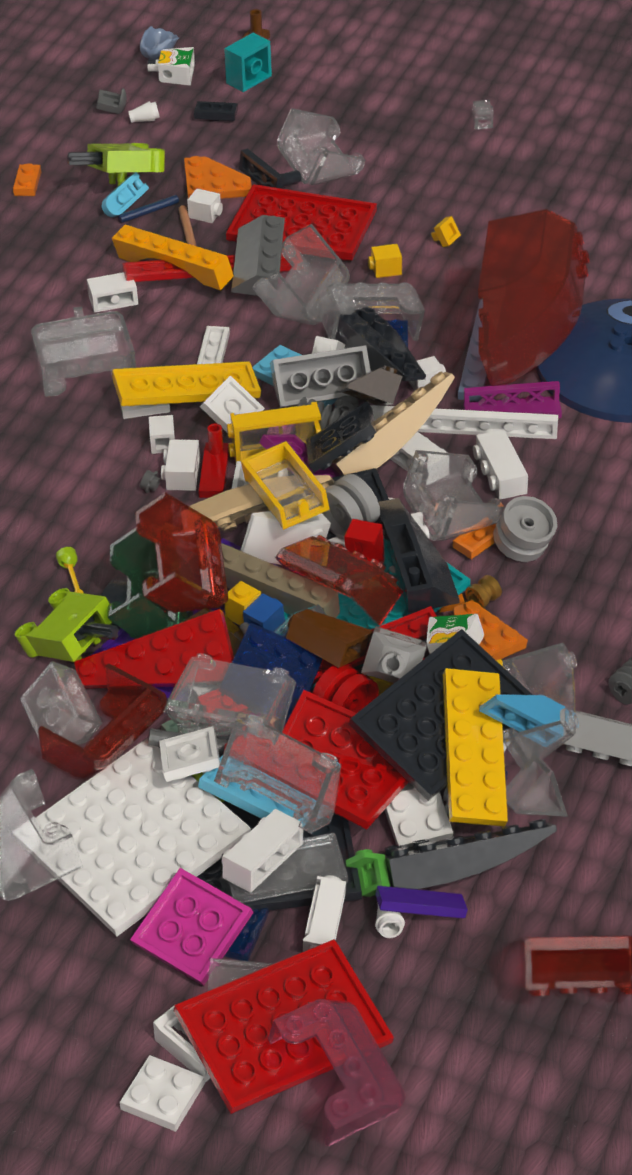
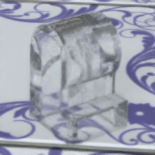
M490 100L473 101L474 128H493L494 110ZM479 120H487L488 122H486V123H481V122H478V121H479Z

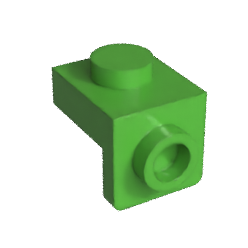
M365 849L357 851L354 857L346 860L347 867L358 869L362 896H374L377 886L390 887L385 855L373 853L372 850Z

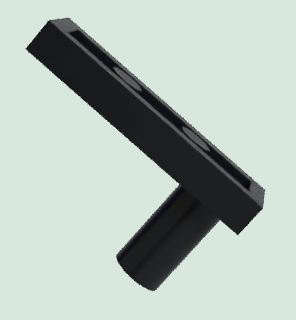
M248 148L240 152L239 169L261 186L283 189L284 186L301 182L302 177L298 170L280 174Z

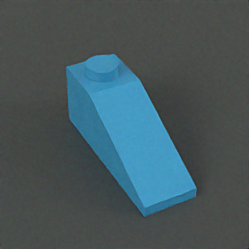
M495 695L479 708L480 712L544 745L561 736L564 731L565 706L544 695Z

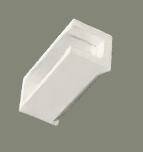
M332 875L325 877L317 876V884L315 886L305 938L303 939V952L333 939L336 940L346 894V881H342L340 878Z
M173 1006L153 1022L155 1041L189 1070L204 1076V1080L207 1082L210 1076L194 1047L172 1029L174 1026L178 1031L181 1030L186 1035L173 1011Z

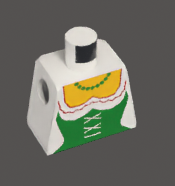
M194 47L161 50L159 60L148 59V72H159L160 82L191 85L195 67Z
M478 614L430 617L427 632L429 653L434 652L461 629L480 644L485 634Z

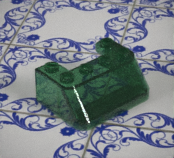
M141 524L110 545L111 565L127 576V601L123 604L114 601L108 606V618L113 624L120 626L130 637L138 639L182 623L193 615V572L190 565Z

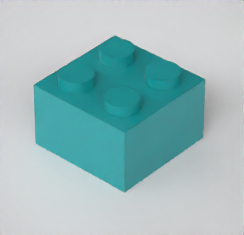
M253 32L224 48L226 84L245 92L272 76L271 45L269 40Z

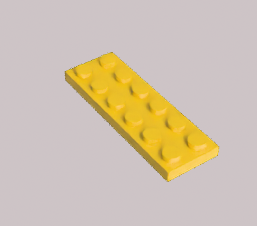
M250 361L112 369V379L121 406L204 402L229 376H232L253 398H260L261 389Z
M445 668L443 672L449 822L505 827L508 817L502 723L479 711L481 705L495 695H500L499 674Z

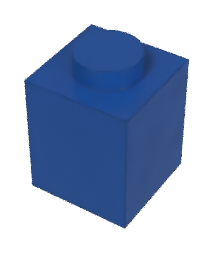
M262 593L243 611L244 623H248L259 638L266 641L285 623L283 604L276 598H271Z

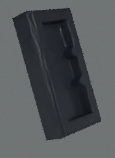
M197 101L194 119L235 121L238 103Z

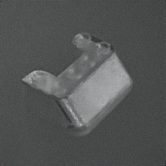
M310 224L288 236L282 243V255L292 266L285 278L278 272L269 278L257 280L252 289L276 317L316 325L325 319L348 283L350 274L345 264L315 227Z
M336 282L318 295L316 307L329 339L334 340L340 314H352L357 309L369 307L374 309L377 314H402L413 341H418L425 313L415 288L409 283L387 284L381 282L378 284H366L362 282Z
M109 311L40 323L31 330L39 377L45 397L57 396L66 390L65 378H74L104 371H110L112 375V369L136 368L135 351L124 317L120 312Z

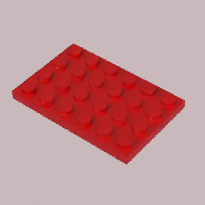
M253 184L226 232V240L237 242L238 228L262 215L285 218L282 250L315 254L323 257L328 256L342 260H353L377 211V203Z
M335 939L178 1003L174 1006L173 1010L230 1114L391 1044L394 1036Z

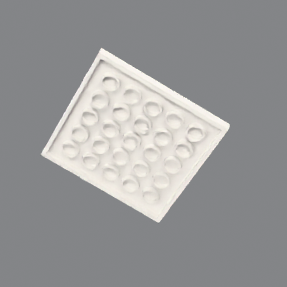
M146 738L16 831L15 836L116 936H119L150 912L179 868L196 877L219 861L225 851L235 846L245 833L251 831V828L213 794L199 788V782L191 775L180 780L166 782L163 775L160 748L158 746H148V738Z

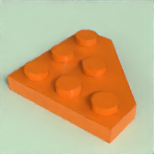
M206 156L184 158L188 199L197 188L219 193L220 199L246 197L252 187L249 176Z
M470 600L454 607L452 615L478 614L485 634L479 645L495 660L503 659L526 648L528 639L505 624L497 616L484 609L479 603Z

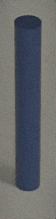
M173 195L118 215L119 222L124 223L179 203V198L177 195Z

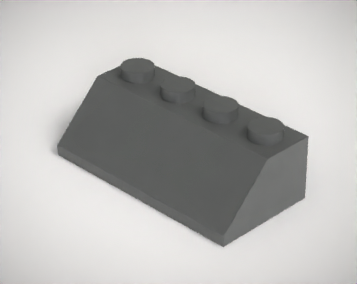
M262 215L238 228L231 292L276 298L285 218Z

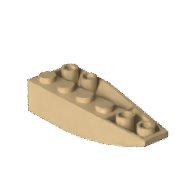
M439 372L430 379V383L416 389L411 396L375 420L377 433L374 434V437L369 442L364 444L361 442L356 445L350 454L345 457L339 456L333 460L330 466L341 476L380 467L396 454L427 421L454 380V375L449 372Z
M314 475L324 489L334 485V480L329 475ZM296 476L263 481L276 499L297 490L299 487H304ZM247 484L181 509V516L184 528L212 539L214 538L213 534L221 531L227 533L235 530L240 523L245 521L249 523L252 513L270 510L252 486ZM306 490L303 495L297 494L279 503L283 507L291 502L295 503L300 499L307 498L306 496L310 494Z

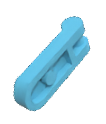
M138 172L130 174L102 201V210L107 216L113 218L122 214L149 189L147 184H143L139 179L140 175Z

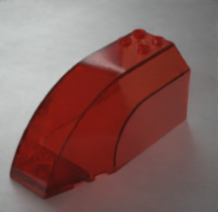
M547 209L488 222L478 297L483 299V308L478 309V315L483 326L479 327V355L491 386L507 385L527 374L551 356L569 336L582 310L585 278L588 277L587 264L590 263L589 253L582 246L584 244L582 232L577 231L574 222Z

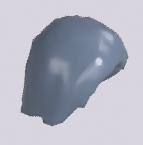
M150 26L145 30L141 38L140 52L148 59L159 60L161 50L173 49L179 37L170 31H165L161 28L155 29Z

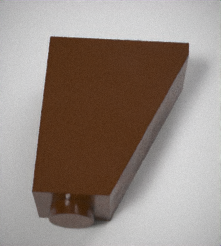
M305 609L293 614L289 619L286 639L339 668L366 655L373 631L310 609Z

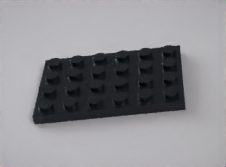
M463 629L458 631L355 714L348 723L428 801L448 785L443 672L445 668L498 673L500 678V695H533ZM502 723L503 737L513 728Z

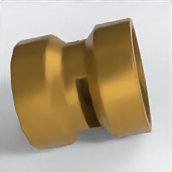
M485 575L479 579L478 584H472L465 590L467 600H473L483 608L489 604V601L496 600L502 594L498 581L490 575Z

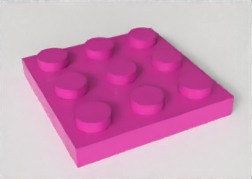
M179 868L130 940L137 947L204 986L252 916L253 911L238 900L184 869Z

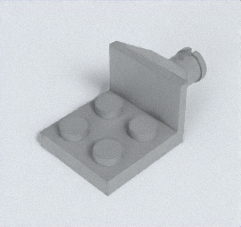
M376 626L361 673L395 683L423 660L427 642Z

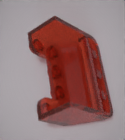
M166 492L135 512L137 532L142 537L156 544L159 580L154 577H148L143 581L144 597L174 613L202 610L204 608H219L228 601L220 531L213 520Z
M321 535L317 537L310 536L283 547L275 556V559L286 570L352 598L380 626L403 593V590L396 584L398 580L384 571L386 567L375 559H372L370 562L357 551L350 553L347 548L339 543L332 545L329 540Z
M108 663L105 666L108 693L101 699L100 709L105 715L113 719L83 748L41 725L38 728L42 759L78 778H86L112 764L166 711V694Z
M632 935L520 938L523 988L529 990V994L532 996L550 995L551 989L559 988V993H578L579 987H590V993H608V987L620 988V992H623V994H632Z

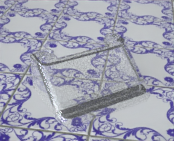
M33 769L18 774L0 795V897L4 900H15L83 867L76 844L68 827L58 822H51L42 830L31 810L45 804L37 776Z

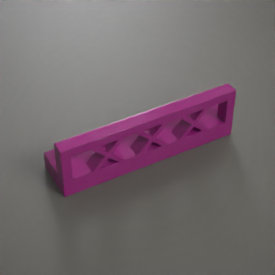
M559 381L464 388L463 410L558 415V418H561L562 410L559 402L560 383ZM545 390H554L553 396L543 397L540 394ZM521 392L530 393L526 398L520 399L517 397ZM503 393L506 395L503 400L493 399L497 394ZM480 395L483 397L479 402H469V396Z

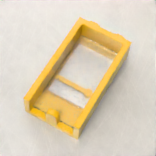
M311 402V405L237 415L230 413L231 423L227 424L228 437L232 438V443H228L229 455L234 457L237 463V461L266 450L259 443L263 435L295 434L306 444L308 438L321 431L319 424L321 414L317 402Z
M287 441L241 460L245 481L249 482L279 521L283 530L330 510L326 490Z

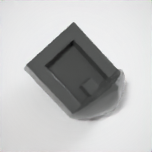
M122 88L120 94L99 90L96 109L116 114L123 112L127 103L125 89Z

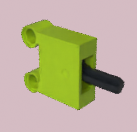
M145 143L88 144L87 152H69L67 162L69 165H88L107 172L109 183L116 184L117 178L119 186L127 178V172H164L165 150L149 148V144Z
M67 588L59 589L51 594L48 601L53 611L38 627L34 622H28L21 625L15 631V637L28 657L43 656L72 662L82 659L81 654L85 653L92 643L95 645L101 642L100 638L116 640L119 637L117 634L119 628L110 625L117 618V615L105 596L70 592Z

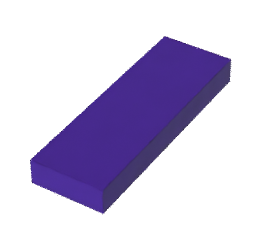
M377 886L375 893L379 908L382 911L466 918L468 910L462 894Z

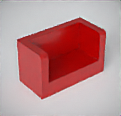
M352 519L344 536L347 573L377 578L385 561L382 524Z

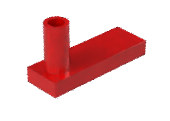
M214 423L207 428L208 442H205L199 498H210L225 492L229 449L228 443H223L222 426L220 424Z

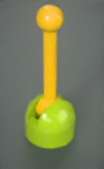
M72 547L61 548L56 553L58 564L62 568L69 570L75 589L74 592L84 593L79 588L73 569L77 562L75 549Z

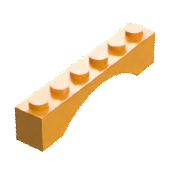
M124 225L112 237L118 257L126 261L138 262L146 258L164 260L182 268L203 285L221 290L234 277L227 255L129 225Z

